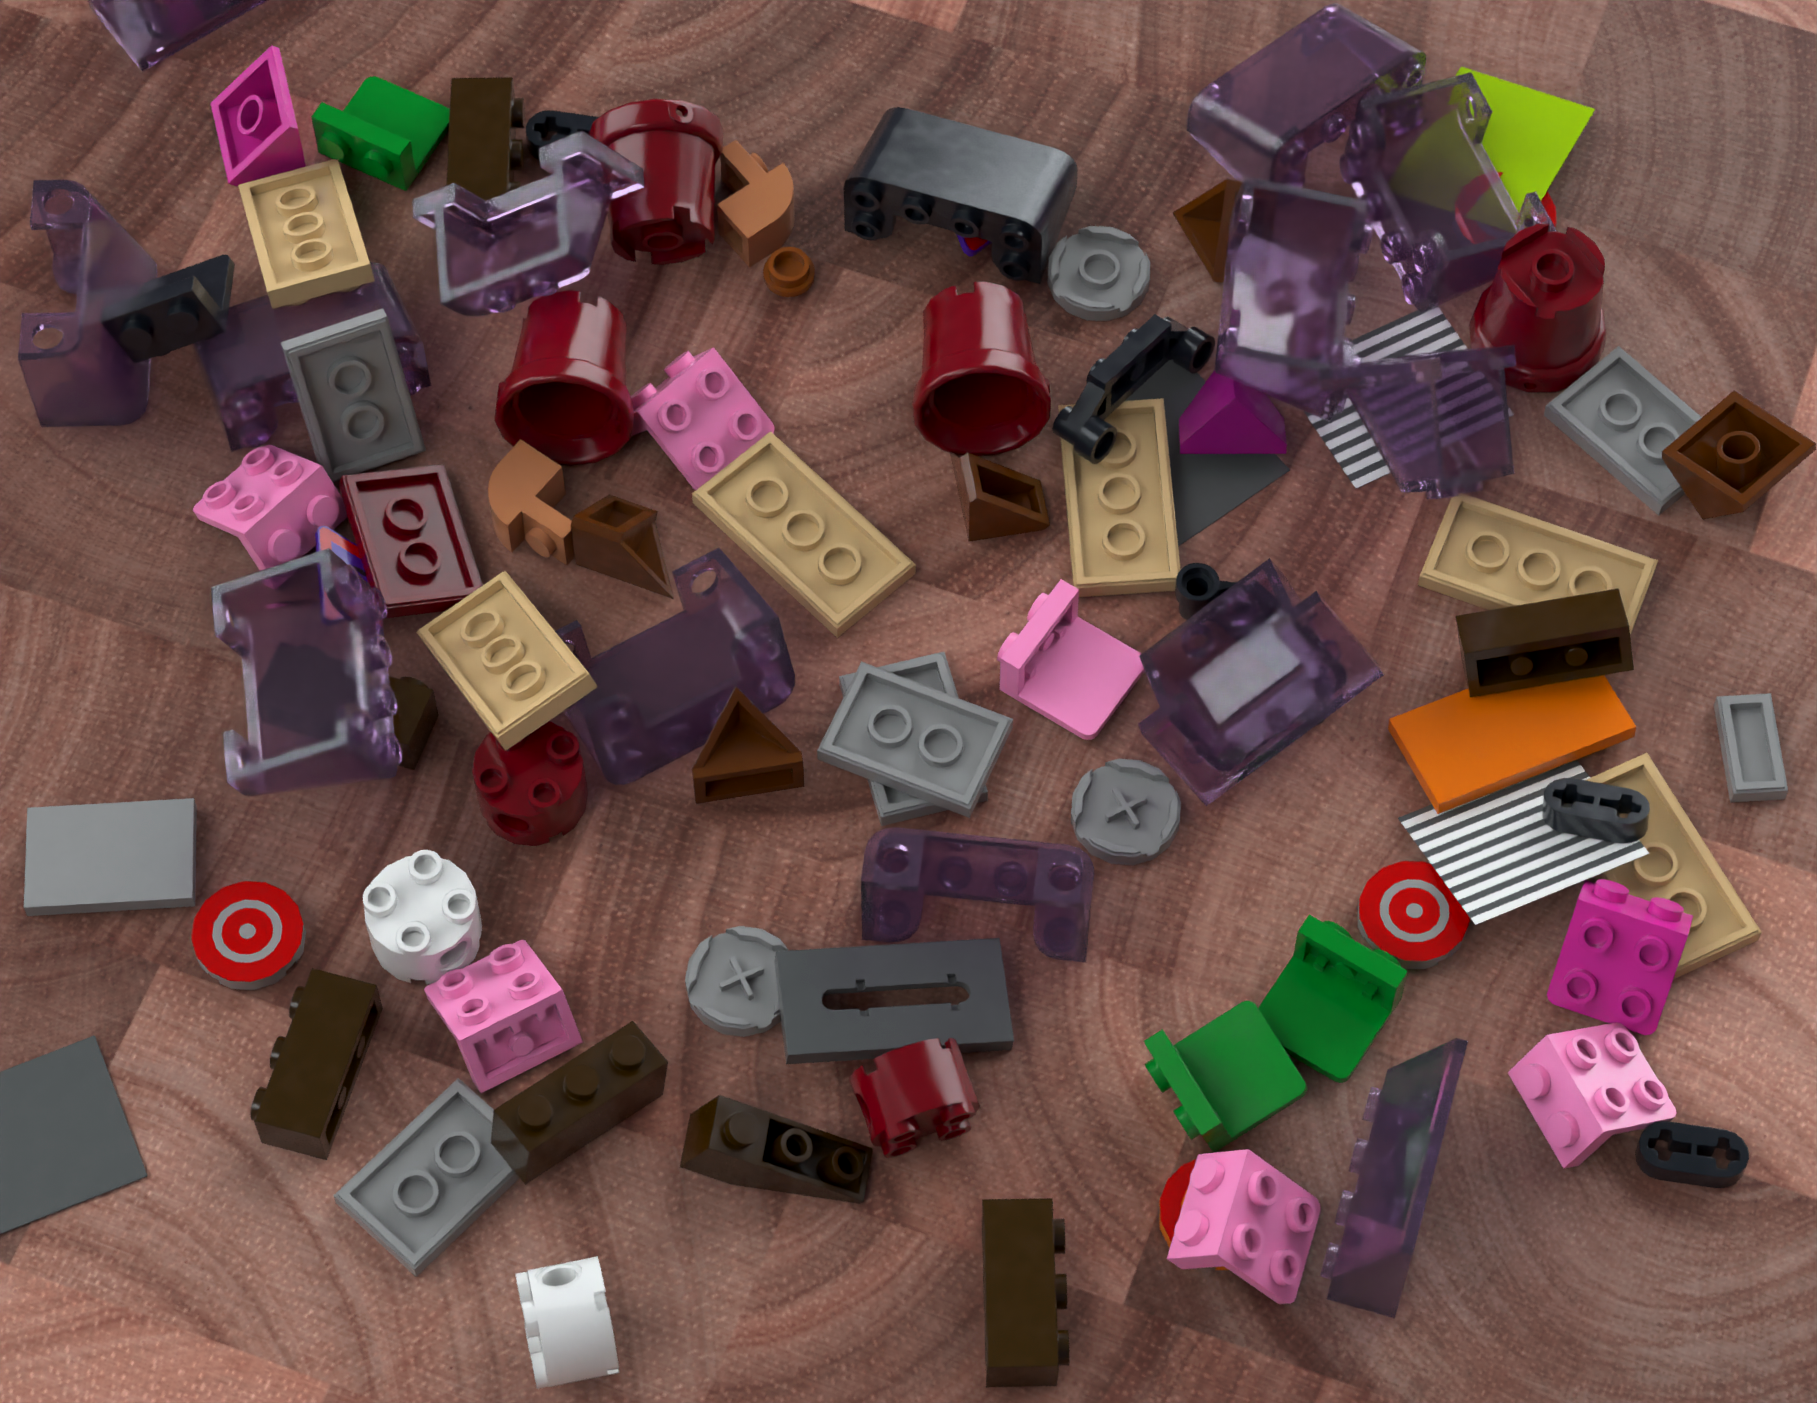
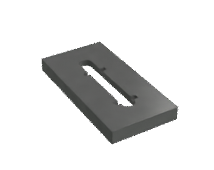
M1000 938L776 951L774 963L786 1064L874 1059L897 1048L935 1038L940 1039L943 1049L946 1048L945 1042L949 1038L956 1039L961 1053L1012 1049L1014 1036ZM954 986L964 988L969 994V998L966 1001L959 1002V1005L940 1003L868 1008L865 1011H860V1009L830 1010L822 1003L823 997L829 994Z

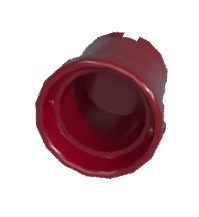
M649 99L618 106L597 118L592 124L588 140L591 156L596 167L601 171L610 225V240L614 252L622 258L636 262L635 250L651 252V264L655 265L680 263L705 253V239H708L711 244L715 240V165L723 150V128L718 116L701 105L683 100ZM676 110H679L683 117L679 116Z
M1536 224L1516 233L1506 243L1493 283L1482 292L1469 323L1471 348L1483 369L1502 384L1528 393H1553L1568 388L1599 362L1606 343L1604 311L1601 307L1605 259L1592 239L1580 230L1569 226L1567 227L1566 234L1558 231H1549L1550 224Z
M973 282L974 293L957 295L956 285L945 288L930 299L923 311L922 376L914 388V401H912L913 422L926 441L943 451L964 455L968 452L976 456H992L1020 448L1041 433L1051 417L1050 382L1043 376L1036 365L1026 313L1024 314L1023 302L1019 295L1002 285L989 282Z
M573 290L550 292L533 300L528 306L527 318L524 319L523 317L522 330L512 371L504 382H500L498 385L494 421L503 439L513 447L521 439L557 464L568 466L597 463L617 454L630 440L634 422L633 400L626 387L625 340L627 324L621 311L608 300L598 296L596 307L589 303L580 302L581 292Z

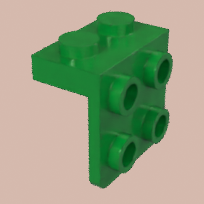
M368 77L343 111L321 102L311 116L318 153L331 159H337L340 163L407 191L449 131L450 108L379 77Z
M1309 914L1297 932L1293 957L1258 1008L1288 1055L1331 1080L1343 1083L1349 1080L1399 1004L1408 971L1402 968L1398 960L1391 954L1380 949L1371 950L1353 940L1348 931L1339 924L1332 921L1322 922Z
M1252 1001L1241 1002L1174 1045L1163 1029L1143 1041L1153 1056V1059L1144 1064L1162 1093L1172 1088L1182 1103L1181 1106L1173 1110L1191 1140L1201 1134L1213 1153L1303 1098L1307 1092L1306 1082L1261 1011Z

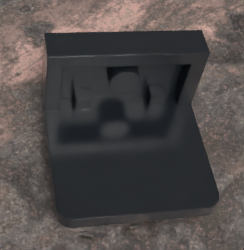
M221 255L147 281L141 286L139 295L103 307L100 323L134 364L156 356H164L173 350L199 341L210 340L226 332L235 264L228 255Z

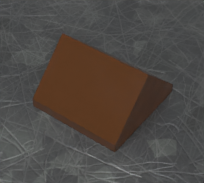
M1734 390L1662 451V459L1701 518L1708 519L1744 512L1816 450V443Z

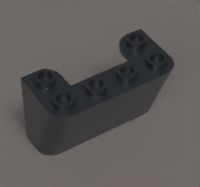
M890 108L883 114L844 183L845 231L854 233L862 239L873 241L887 238L892 234L896 224V216L903 217L905 220L918 225L929 224L951 230L965 238L977 237L991 241L992 260L1002 275L1015 281L1027 280L1041 284L1049 257L1054 249L1077 188V164L1071 156L1053 147L907 108Z

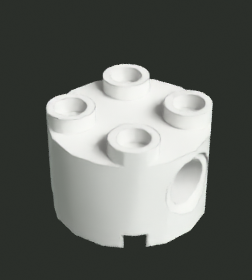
M431 850L417 851L412 856L405 857L386 866L365 889L363 894L365 923L372 949L381 966L398 980L411 983V979L425 980L426 984H432L438 981L445 973L455 969H462L475 959L480 947L479 939L482 931L476 892L467 874L450 860L440 858L436 852Z
M598 1257L527 1270V1272L515 1274L537 1389L619 1373L612 1322L604 1294L606 1291Z

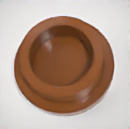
M782 247L774 251L767 259L763 268L764 282L770 291L779 296H799L808 291L813 285L815 267L812 260L802 250L796 247Z

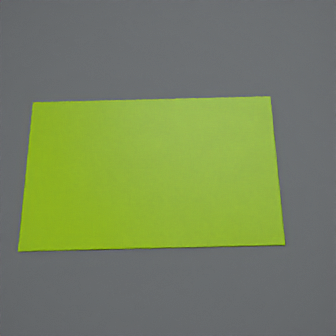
M1461 66L1384 192L1455 215V203L1465 186L1477 177L1493 172H1504L1465 218L1515 235L1527 226L1595 109Z

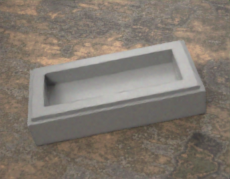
M1771 693L1717 696L1714 703V711L1730 803L1785 799L1788 793V786Z

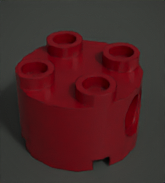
M548 721L506 751L492 732L486 735L476 750L472 774L481 814L497 836L513 844L539 846L550 843L549 837L556 836L561 832L564 836L575 828L586 809L588 788L579 742L573 733Z
M939 1038L928 1039L897 1048L874 1058L877 1070L867 1075L862 1065L849 1077L854 1094L866 1120L870 1140L875 1147L882 1148L885 1158L897 1157L914 1150L917 1147L915 1139L937 1133L940 1141L959 1137L971 1130L968 1119L975 1116L980 1108V1104L968 1077L956 1039L949 1038L945 1042L946 1048L944 1049Z

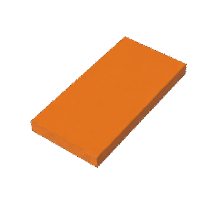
M1605 675L1476 697H1470L1469 690L1465 689L1390 718L1388 730L1437 814H1440L1635 737L1636 725Z

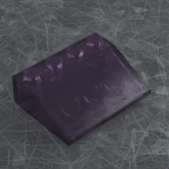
M1455 1038L1387 1069L1382 1089L1371 1086L1362 1119L1373 1123L1369 1140L1357 1138L1349 1167V1172L1359 1174L1355 1192L1343 1190L1335 1219V1224L1345 1226L1341 1245L1329 1242L1320 1275L1321 1277L1331 1279L1327 1295L1328 1300L1395 1318L1413 1256L1468 1041Z

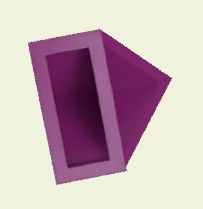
M1230 348L1179 418L1180 454H1286L1287 442L1283 416L1232 348Z

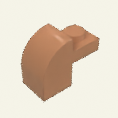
M734 140L723 147L720 155L721 179L734 194L717 204L718 228L721 237L750 268L779 249L791 235L795 221L794 188L792 176L784 163L768 171L765 163L756 153L749 154L737 140Z
M521 439L497 464L489 480L488 497L495 533L503 546L511 553L526 539L529 546L539 555L547 558L552 555L565 565H568L575 558L571 533L572 520L554 509L555 505L566 495L562 466Z

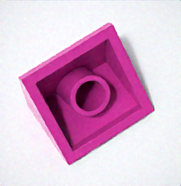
M271 45L211 102L228 184L234 186L306 167L280 49Z

